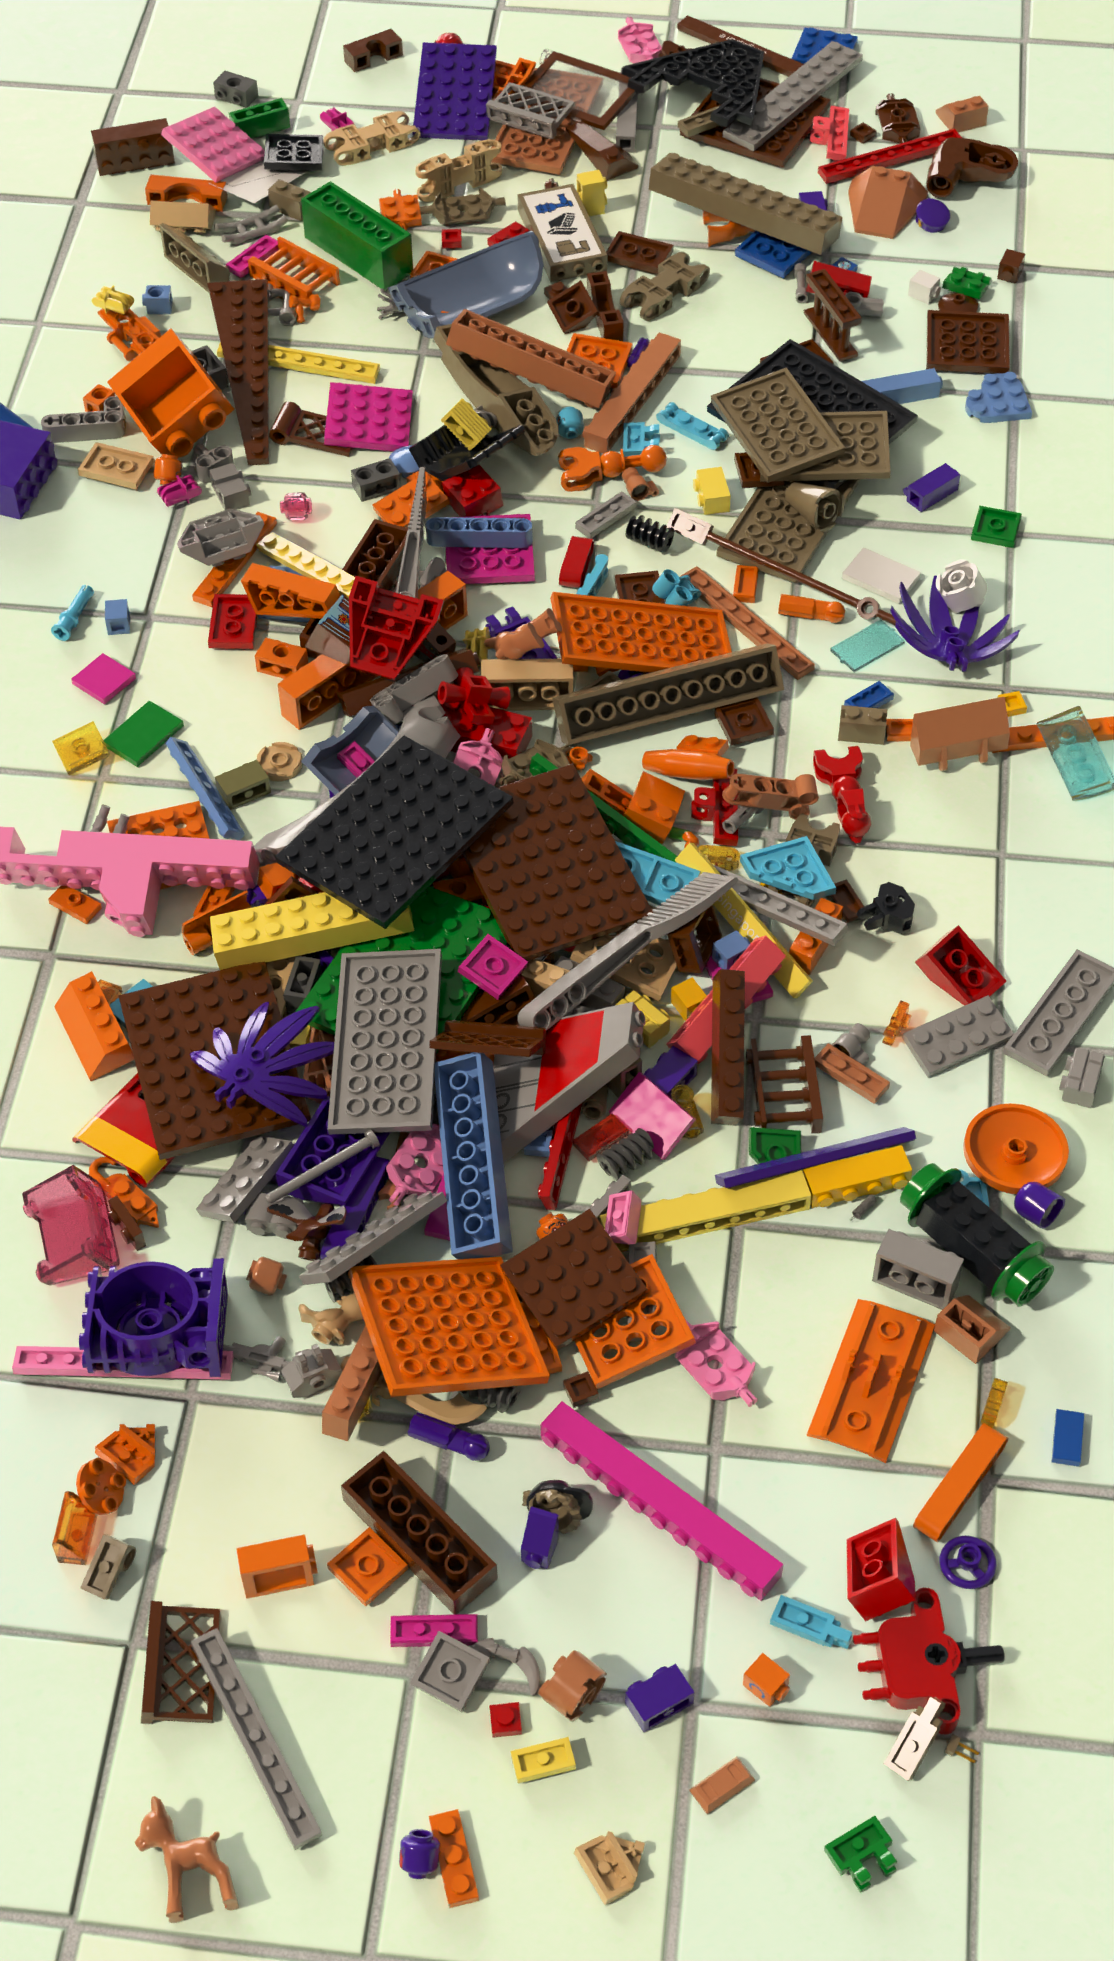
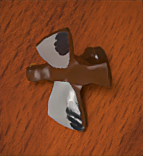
M295 1198L278 1201L267 1208L268 1213L286 1218L298 1226L295 1231L286 1235V1238L293 1241H303L302 1245L298 1248V1258L308 1261H315L320 1258V1243L326 1238L329 1232V1225L343 1224L347 1215L344 1205L335 1209L334 1205L327 1203L322 1204L317 1215L313 1216L304 1204Z

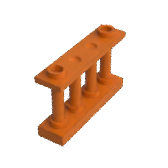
M281 236L277 238L279 250L269 258L261 261L252 256L248 259L250 277L254 279H267L274 289H284L290 295H294L297 298H309L312 292L327 280L337 286L340 284L338 267ZM282 257L290 260L279 269L272 267ZM297 265L304 267L294 277L286 274ZM311 273L319 276L308 285L301 282Z

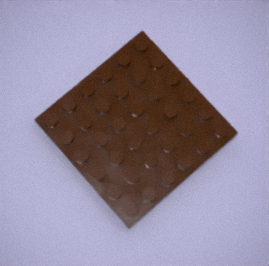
M760 78L756 103L780 83ZM712 90L691 116L720 106L717 101L711 99ZM822 96L818 97L755 151L724 138L723 130L727 128L726 126H717L687 137L680 130V136L783 168L811 132V129H813V118L815 116H823L831 106V99Z

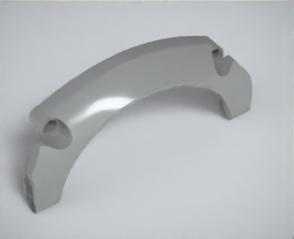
M432 693L402 711L404 718L400 721L403 722L395 739L382 755L405 735L446 758L456 741L460 738V735L448 717H442L445 711ZM359 777L308 814L263 836L254 845L260 862L259 867L277 863L275 856Z

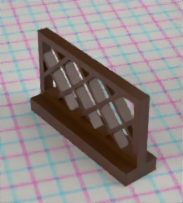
M447 1020L445 1021V1031L430 1040L429 1048L530 1057L533 1054L543 1055L545 1054L546 1028Z
M151 1601L141 1724H152L153 1720L212 1723L215 1691L210 1682L199 1688L190 1678L200 1669L203 1670L196 1654L192 1651L191 1644L188 1646L179 1635L189 1626L199 1637L216 1628L219 1630L220 1609L162 1606L163 1601ZM167 1615L180 1616L186 1623L174 1631L167 1624ZM200 1617H213V1626L205 1633L194 1623ZM167 1631L170 1636L165 1639ZM172 1640H175L183 1648V1651L172 1659L164 1649ZM188 1654L197 1665L186 1674L178 1666L177 1662ZM165 1659L168 1663L163 1667V1662ZM172 1667L182 1678L170 1687L163 1680L162 1675ZM184 1682L195 1691L185 1702L175 1693V1690ZM163 1687L166 1691L161 1695V1688ZM207 1689H209L208 1697L204 1693ZM169 1695L180 1705L173 1712L160 1711V1703ZM200 1697L207 1704V1714L194 1713L188 1705Z

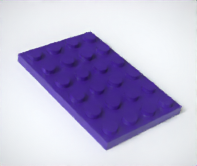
M423 42L413 126H416L420 131L419 138L488 140L490 120L487 116L486 103L492 100L497 45Z

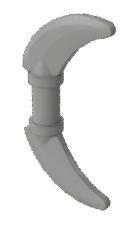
M493 1638L480 1640L471 1646V1648L488 1657H498L517 1664L527 1677L530 1694L532 1696L536 1695L540 1683L539 1666L533 1654L526 1647L510 1649L499 1646Z

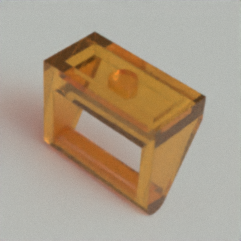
M71 1491L64 1492L52 1547L58 1563L86 1565L98 1514L89 1511L83 1505L80 1497Z

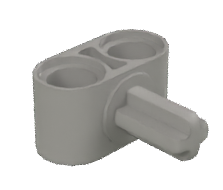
M198 443L193 449V452L198 456L196 459L197 475L202 483H211L209 470L234 463L232 449L229 446L220 445L209 451L204 445Z

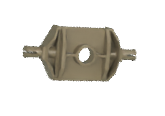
M481 187L479 188V194L476 195L469 194L467 196L441 198V192H438L433 204L430 206H420L421 215L432 213L440 224L487 220L490 218L494 206H505L506 201L505 197L491 198V195Z
M537 739L534 747L510 759L505 755L502 762L504 777L499 779L500 785L504 786L532 777L533 775L529 770L531 758L536 753L542 755L558 768L570 765L566 755L570 753L572 746L566 744L558 748L555 745Z

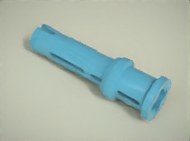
M82 585L67 611L60 614L58 623L54 624L51 628L55 638L61 641H66L70 638L71 630L76 628L79 623L78 617L94 594L92 587L88 585L86 588V585Z

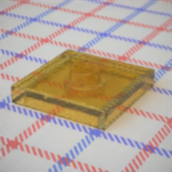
M94 721L52 741L69 776L111 756Z

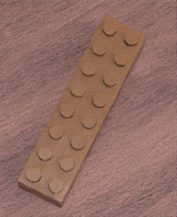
M464 309L452 322L446 345L450 346L454 351L467 353L476 360H484L495 368L508 370L512 375H520L527 378L531 383L544 385L550 391L563 393L569 399L582 401L591 408H599L610 393L616 371L467 309Z

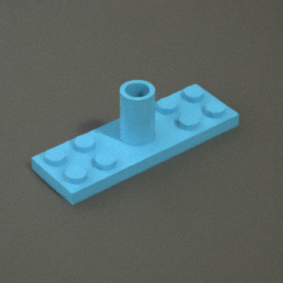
M615 841L646 900L661 906L662 902H666L665 900L668 898L671 899L670 896L675 895L677 891L680 892L681 888H684L685 885H688L689 882L693 881L700 874V871Z

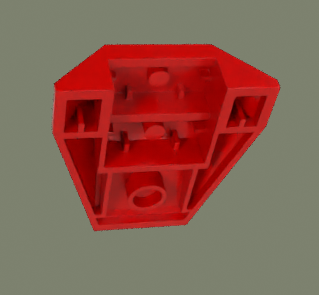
M355 576L349 595L350 668L395 680L437 624L444 600L421 594V598L417 599L381 589L377 581Z

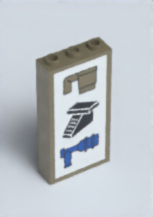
M574 184L517 194L518 212L525 227L529 231H533L538 237L543 267L550 282L585 276L587 273L607 271V253Z

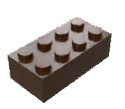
M167 118L91 130L99 176L175 164L173 146L161 135L163 128L169 126Z

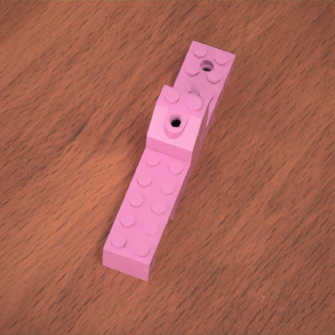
M0 826V884L21 883L26 886L42 884L48 887H57L59 885L68 886L73 889L91 887L99 890L106 903L105 917L113 923L123 926L129 934L137 937L153 935L161 883L169 886L187 884L191 887H200L204 885L217 889L235 887L239 890L254 888L257 884L260 862L252 841L61 830L57 856L25 854L26 848L14 827Z

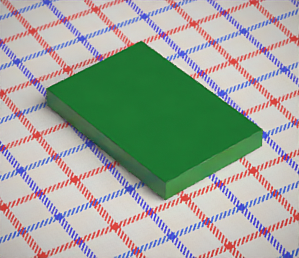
M149 700L102 742L105 748L138 767L170 737L177 733L184 724L183 720Z

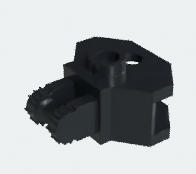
M887 882L880 885L878 897L873 898V903L860 908L856 914L860 920L868 919L863 924L867 931L881 927L883 931L888 929L904 934L911 930L915 903L904 887Z

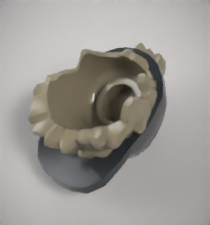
M547 1480L537 1484L532 1490L524 1491L522 1505L527 1506L528 1511H530L532 1506L558 1514L559 1532L567 1534L578 1529V1526L581 1525L580 1520L589 1517L593 1509V1500L587 1491L572 1488L563 1480Z

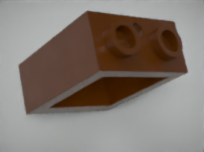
M713 904L685 925L667 934L679 972L702 973L712 955L713 943L722 938Z

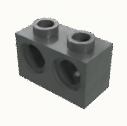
M391 458L351 470L352 486L361 502L392 493L401 487L400 473Z

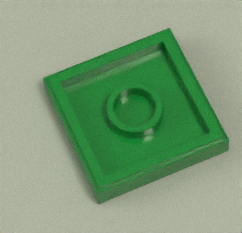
M979 506L971 540L1014 548L1022 513Z

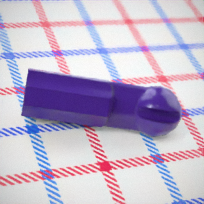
M419 1412L413 1416L410 1422L408 1436L445 1450L449 1449L463 1454L471 1461H480L489 1453V1442L482 1434L466 1432L452 1424Z

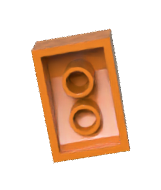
M643 771L624 817L656 841L663 844L679 812L685 790Z

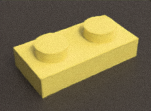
M569 1737L510 1751L518 1784L576 1769Z

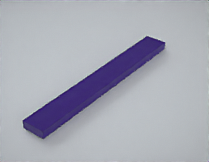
M901 1127L716 1174V1184L724 1188H730L914 1141L916 1139L915 1130Z

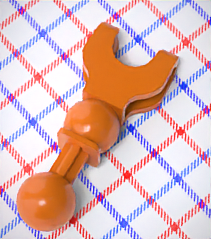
M657 445L647 446L643 449L641 455L624 457L623 449H620L621 454L615 451H608L601 456L599 451L591 452L582 447L563 449L559 452L558 462L561 468L567 471L561 476V485L564 490L570 492L586 490L594 482L603 480L602 475L614 478L619 476L625 468L642 466L648 472H659L667 463L666 452Z

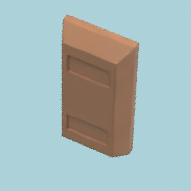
M736 1756L693 1786L689 1791L706 1814H709L753 1783L755 1779L738 1756Z

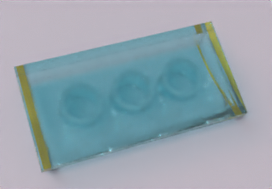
M1080 705L1036 722L1072 801L1088 799L1114 791V775Z

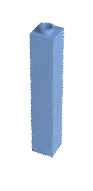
M935 368L862 381L899 404L938 398L940 388L943 387L942 378L938 376Z

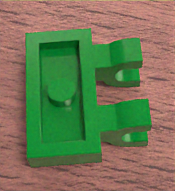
M875 1815L824 1846V1852L839 1874L842 1876L850 1872L860 1893L871 1887L869 1881L872 1879V1876L862 1863L875 1856L885 1877L896 1872L894 1865L897 1864V1860L887 1849L892 1845V1839Z

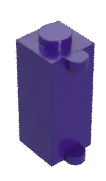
M944 463L905 487L903 493L907 496L906 501L918 511L923 512L956 492L959 488L961 474L947 463Z

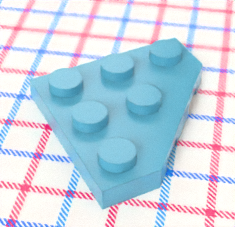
M807 836L740 855V862L750 879L811 900L836 894V886Z

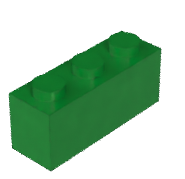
M282 98L229 112V119L250 138L290 128L289 108Z

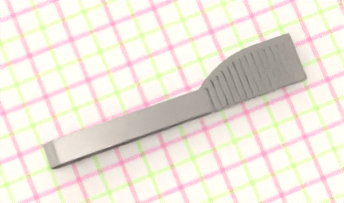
M424 467L419 468L396 593L414 598L418 597L420 557L424 541L427 508Z
M708 872L700 874L693 881L689 882L688 885H685L684 888H681L680 892L677 891L675 895L670 896L671 899H666V902H662L661 906L658 905L656 909H653V913H648V916L642 917V920L639 919L637 923L628 927L523 1007L518 1014L519 1025L546 1028L547 1031L585 1000L648 943L678 929L700 915L738 882V878Z

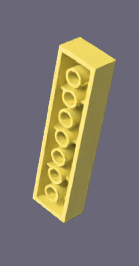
M325 892L210 916L213 951L220 970L244 964L276 961L414 931L410 906L384 929Z

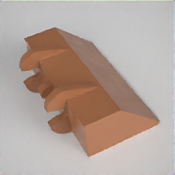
M1005 697L914 714L910 746L918 766L939 762L940 771H945L948 768V760L979 754V762L986 763L988 761V752L1008 749L1010 730Z

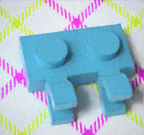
M645 422L624 423V457L641 455L643 449L650 445L659 446L660 434H654L659 433V424L645 426Z

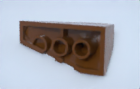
M581 121L566 127L569 135L595 168L600 170L602 177H605L607 181L638 169L639 165L627 151L585 122Z

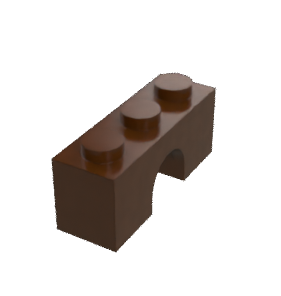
M390 28L343 45L344 62L354 72H358L371 67L370 57L382 56L386 61L403 55L402 39Z

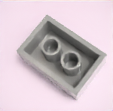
M888 1229L876 1253L872 1281L943 1310L952 1301L958 1288L964 1259L958 1257L953 1252H946L933 1247L928 1242H921L911 1238L903 1232Z

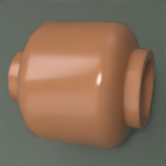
M262 1256L257 1261L253 1260L246 1280L249 1281L251 1289L266 1295H273L276 1289L282 1290L287 1275L283 1274L284 1266L282 1263Z

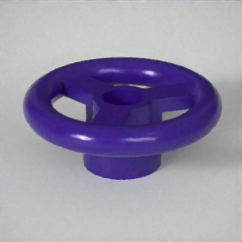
M958 1536L951 1539L944 1545L939 1557L943 1575L949 1582L963 1589L983 1587L990 1582L996 1572L997 1562L993 1550L987 1543L977 1537ZM963 1545L959 1549L957 1559H948L952 1549ZM980 1549L988 1560L986 1573L979 1568L982 1556ZM965 1558H970L972 1562H967ZM962 1568L965 1571H970L976 1580H963L954 1575L950 1569Z

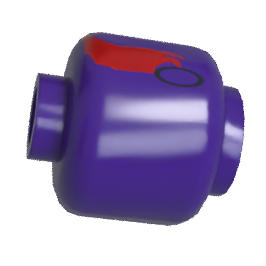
M423 1829L411 1830L400 1842V1868L408 1872V1876L413 1879H424L427 1877V1874L435 1872L438 1868L440 1843L431 1831Z

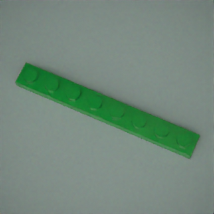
M536 753L531 758L529 772L533 776L558 769V767L539 753ZM588 790L611 834L628 846L676 862L677 856Z

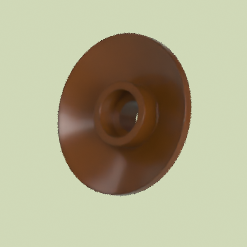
M951 292L939 299L938 309L940 311L977 312L978 302L973 297Z

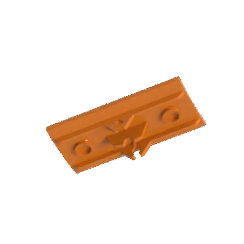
M858 1299L808 1429L807 1436L851 1448L886 1463L935 1324L923 1318L872 1301Z

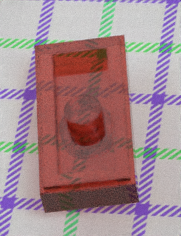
M612 1113L575 1138L573 1146L590 1162L597 1157V1154H601L605 1149H609L614 1143L629 1135V1129Z

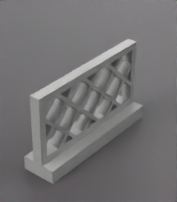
M511 82L508 83L494 101L489 100L486 103L489 120L554 139L557 135L556 129L575 107L574 101ZM511 90L516 91V92H519V93H515V94L509 95V92H510ZM527 96H533V97H534V98H530V99H527V100L524 99V97H527ZM519 98H521V100H522V101L515 102V103H512V102H511V100H515V99H519ZM550 101V103H546V104H542V105H541L540 102ZM535 103L538 104V106L528 108L527 106ZM559 106H566V108L557 109ZM554 108V111L544 112V110Z

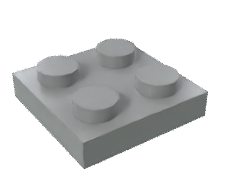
M438 1631L410 1684L452 1708L463 1712L491 1659L445 1633Z

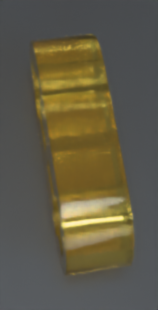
M701 845L698 847L704 855L708 856L707 859L713 865L727 871H733L739 867L740 853L735 848L714 845Z
M994 1378L981 1418V1425L985 1423L994 1428L1008 1385L1007 1381Z

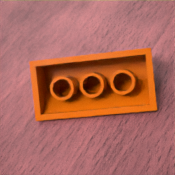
M91 971L69 982L54 1007L90 1081H93L133 1061L134 1056L93 972Z

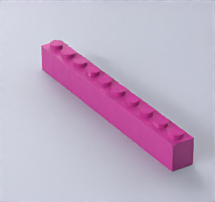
M563 1401L541 1423V1438L548 1447H555L563 1453L567 1461L572 1464L577 1463L591 1479L601 1481L606 1485L611 1494L616 1497L621 1496L637 1513H644L650 1518L654 1526L661 1530L665 1529L672 1534L678 1544L691 1548L701 1561L711 1563L725 1579H732L739 1584L742 1591L748 1596H755L762 1601L782 1577L783 1563Z

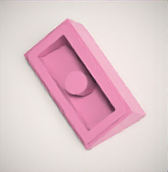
M632 1190L609 1196L605 1230L614 1243L636 1244L641 1199Z

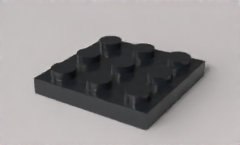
M266 134L264 169L271 171L289 170L293 172L298 170L322 171L323 135Z

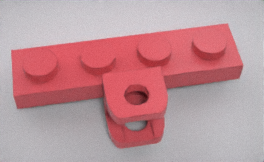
M831 106L829 118L815 116L813 118L810 142L821 145L827 144L826 158L835 161L846 159L849 108Z

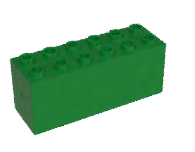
M331 181L301 198L306 239L379 288L384 289V291L410 275L413 270L411 233Z

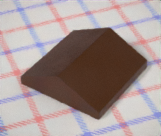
M581 280L547 301L564 334L585 328L599 314Z

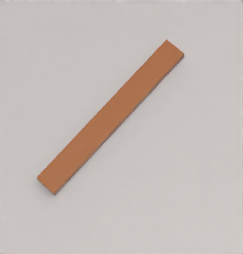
M698 566L680 576L689 575L691 583L696 589L701 591L699 598L712 609L722 610L724 619L756 646L766 643L776 645L780 666L794 678L799 680L815 669L813 662Z

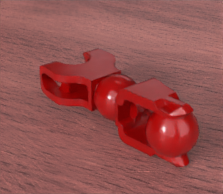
M859 746L848 747V755L840 759L830 757L825 749L814 750L813 768L816 778L830 786L832 796L837 801V815L842 824V829L854 843H861L863 836L871 827V817L865 811L863 788H861L858 782L862 774L861 764L863 762Z

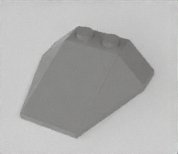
M230 508L189 522L178 540L177 546L181 553L207 566H220L225 563V560L231 558L237 560L245 557L246 553H249L264 526V522L260 515Z

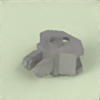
M318 1344L312 1345L311 1349L296 1352L295 1356L292 1357L293 1360L281 1370L282 1377L286 1380L293 1398L308 1397L331 1387L338 1381L342 1373V1369L332 1350L320 1349Z

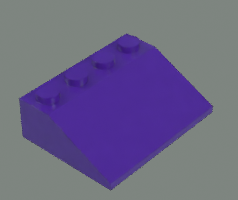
M329 1096L322 1101L307 1127H305L276 1172L278 1187L365 1137L364 1133L329 1134L327 1130ZM390 1132L374 1133L379 1141V1146L374 1149L371 1146L288 1195L305 1201L346 1205Z

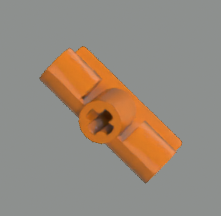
M247 890L182 924L183 940L192 955L213 945L210 916L252 908L247 902Z

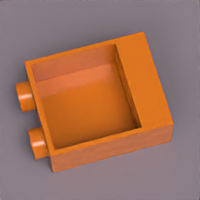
M171 328L107 381L149 442L161 454L178 456V458L190 453L194 443L209 430L220 428L224 424L226 416L235 410L193 352Z

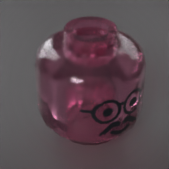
M304 492L287 493L284 496V500L280 501L281 514H285L286 519L289 521L306 520L312 514L311 497H307Z

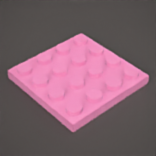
M215 106L165 127L161 133L166 140L214 182L223 180L264 160L265 150L238 126H235V123Z

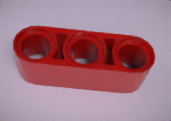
M577 536L571 537L560 570L559 586L582 588L594 550V539Z

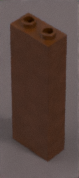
M464 648L447 654L456 671L460 668L468 667L474 673L479 672L477 666L480 665L477 653H473L472 649ZM431 660L403 669L395 680L381 677L338 692L337 695L344 715L351 717L356 715L364 706H373L370 699L375 694Z

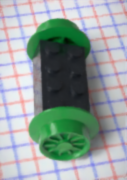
M935 1163L923 1167L908 1182L900 1196V1203L910 1211L908 1224L911 1227L919 1226L947 1252H953L958 1257L963 1258V1266L992 1291L991 1297L995 1301L1008 1297L1018 1307L1030 1302L1045 1287L1054 1272V1266L1043 1257L1046 1249L1045 1244L1042 1241L1032 1244L969 1191L960 1183L962 1174L959 1169L952 1168L944 1171Z

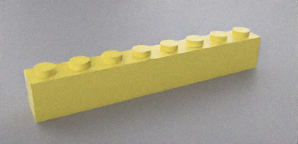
M798 1170L730 1188H711L705 1192L688 1193L670 1200L661 1199L656 1203L641 1205L636 1243L655 1241L656 1244L809 1210L811 1193L803 1171ZM607 1213L600 1215V1223L604 1229ZM615 1243L621 1252L629 1251V1244Z

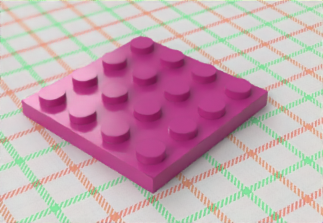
M330 382L324 445L395 451L400 447L408 446L413 390Z
M530 514L490 515V516H468V517H462V518H524V519H528V520L531 521V515H530ZM533 544L526 548L446 547V570L450 571L465 584L535 581Z

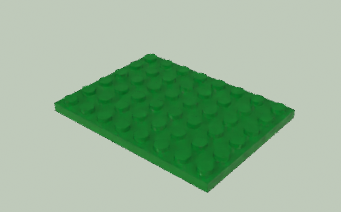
M429 886L410 905L414 931L342 946L296 1012L308 1007L318 1006V1014L308 1025L335 1036L342 953L441 949L439 1035L445 1031V1021H459L481 989L458 972V968L487 934L509 948L491 910Z

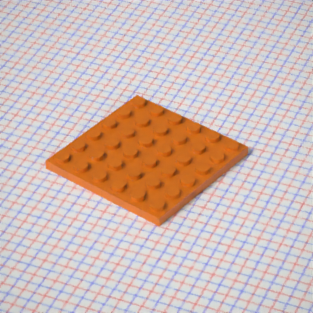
M502 1257L353 1266L349 1269L348 1276L391 1397L548 1383L549 1372L519 1298L500 1267L504 1263Z

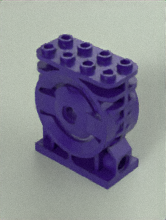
M224 1258L213 1259L212 1268H192L188 1272L163 1262H141L117 1270V1266H110L108 1277H102L100 1266H94L93 1271L88 1272L90 1292L85 1293V1308H87V1312L82 1314V1328L85 1330L84 1333L79 1335V1349L84 1350L82 1366L87 1368L88 1373H95L97 1363H103L105 1373H111L114 1366L121 1372L138 1376L160 1375L173 1371L183 1365L187 1369L209 1368L210 1377H221L228 1304Z

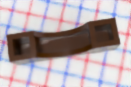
M607 271L587 273V292L599 312L595 320L601 338L624 341V321L620 310H615L611 283Z

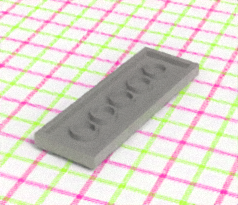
M1076 949L1005 1045L1003 1054L1047 1077L1114 985V968Z
M428 1191L420 1196L414 1193L403 1200V1205L400 1207L395 1206L384 1212V1218L381 1220L376 1219L365 1225V1231L355 1233L346 1238V1244L341 1247L336 1246L325 1253L327 1257L321 1261L318 1259L306 1266L307 1270L299 1275L303 1285L332 1282L446 1203L447 1199L444 1193L432 1194L431 1191Z

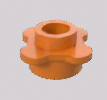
M583 747L572 748L569 756H566L569 763L574 764L577 770H583L585 765L593 759L592 755L588 754V751Z

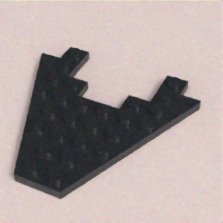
M730 39L622 67L621 74L630 77L627 85L628 88L643 94L661 80L668 82L670 85L679 86L688 79L696 85L710 88L713 91L711 99L721 105L711 113V121L716 122L719 126L727 127L734 120H738L752 126L764 51Z

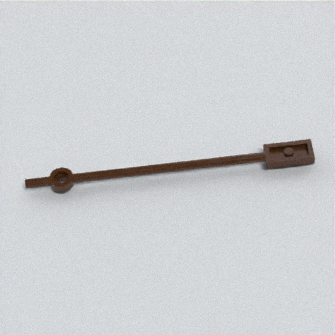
M677 508L674 509L667 523L668 530L672 527L675 529V533L703 546L709 540L857 608L858 615L864 620L871 621L879 618L894 626L896 625L893 615L881 610L879 602L874 598L865 597L859 600L713 533L714 526ZM869 606H873V611L871 613H867V608Z

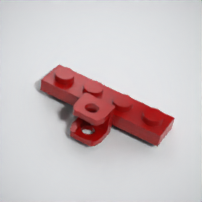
M734 768V773H733V775H734V774H737V769H736V768ZM730 779L713 780V788H695L694 800L691 803V817L703 821H712L713 819V844L737 846L738 829L733 834H729L722 826V823L738 810V805L729 804L722 796L724 789L730 785ZM705 795L707 799L703 800L699 796ZM697 808H703L705 811L699 812Z

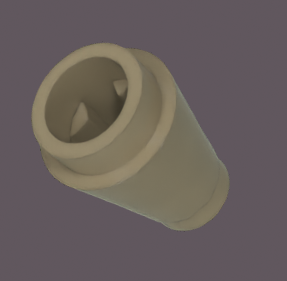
M606 1084L583 1101V1114L587 1118L597 1120L605 1115L608 1086Z

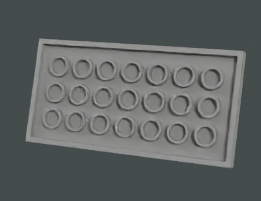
M441 949L342 953L327 1129L330 1135L365 1133L368 1130H372L374 1133L432 1130L437 1049L429 1048V1043L431 1039L438 1035L442 968Z

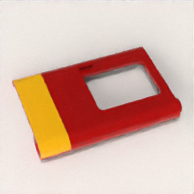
M137 1073L72 1138V1141L75 1143L79 1141L125 1167L133 1181L146 1188L175 1157L159 1159L145 1100L139 1098L143 1091Z

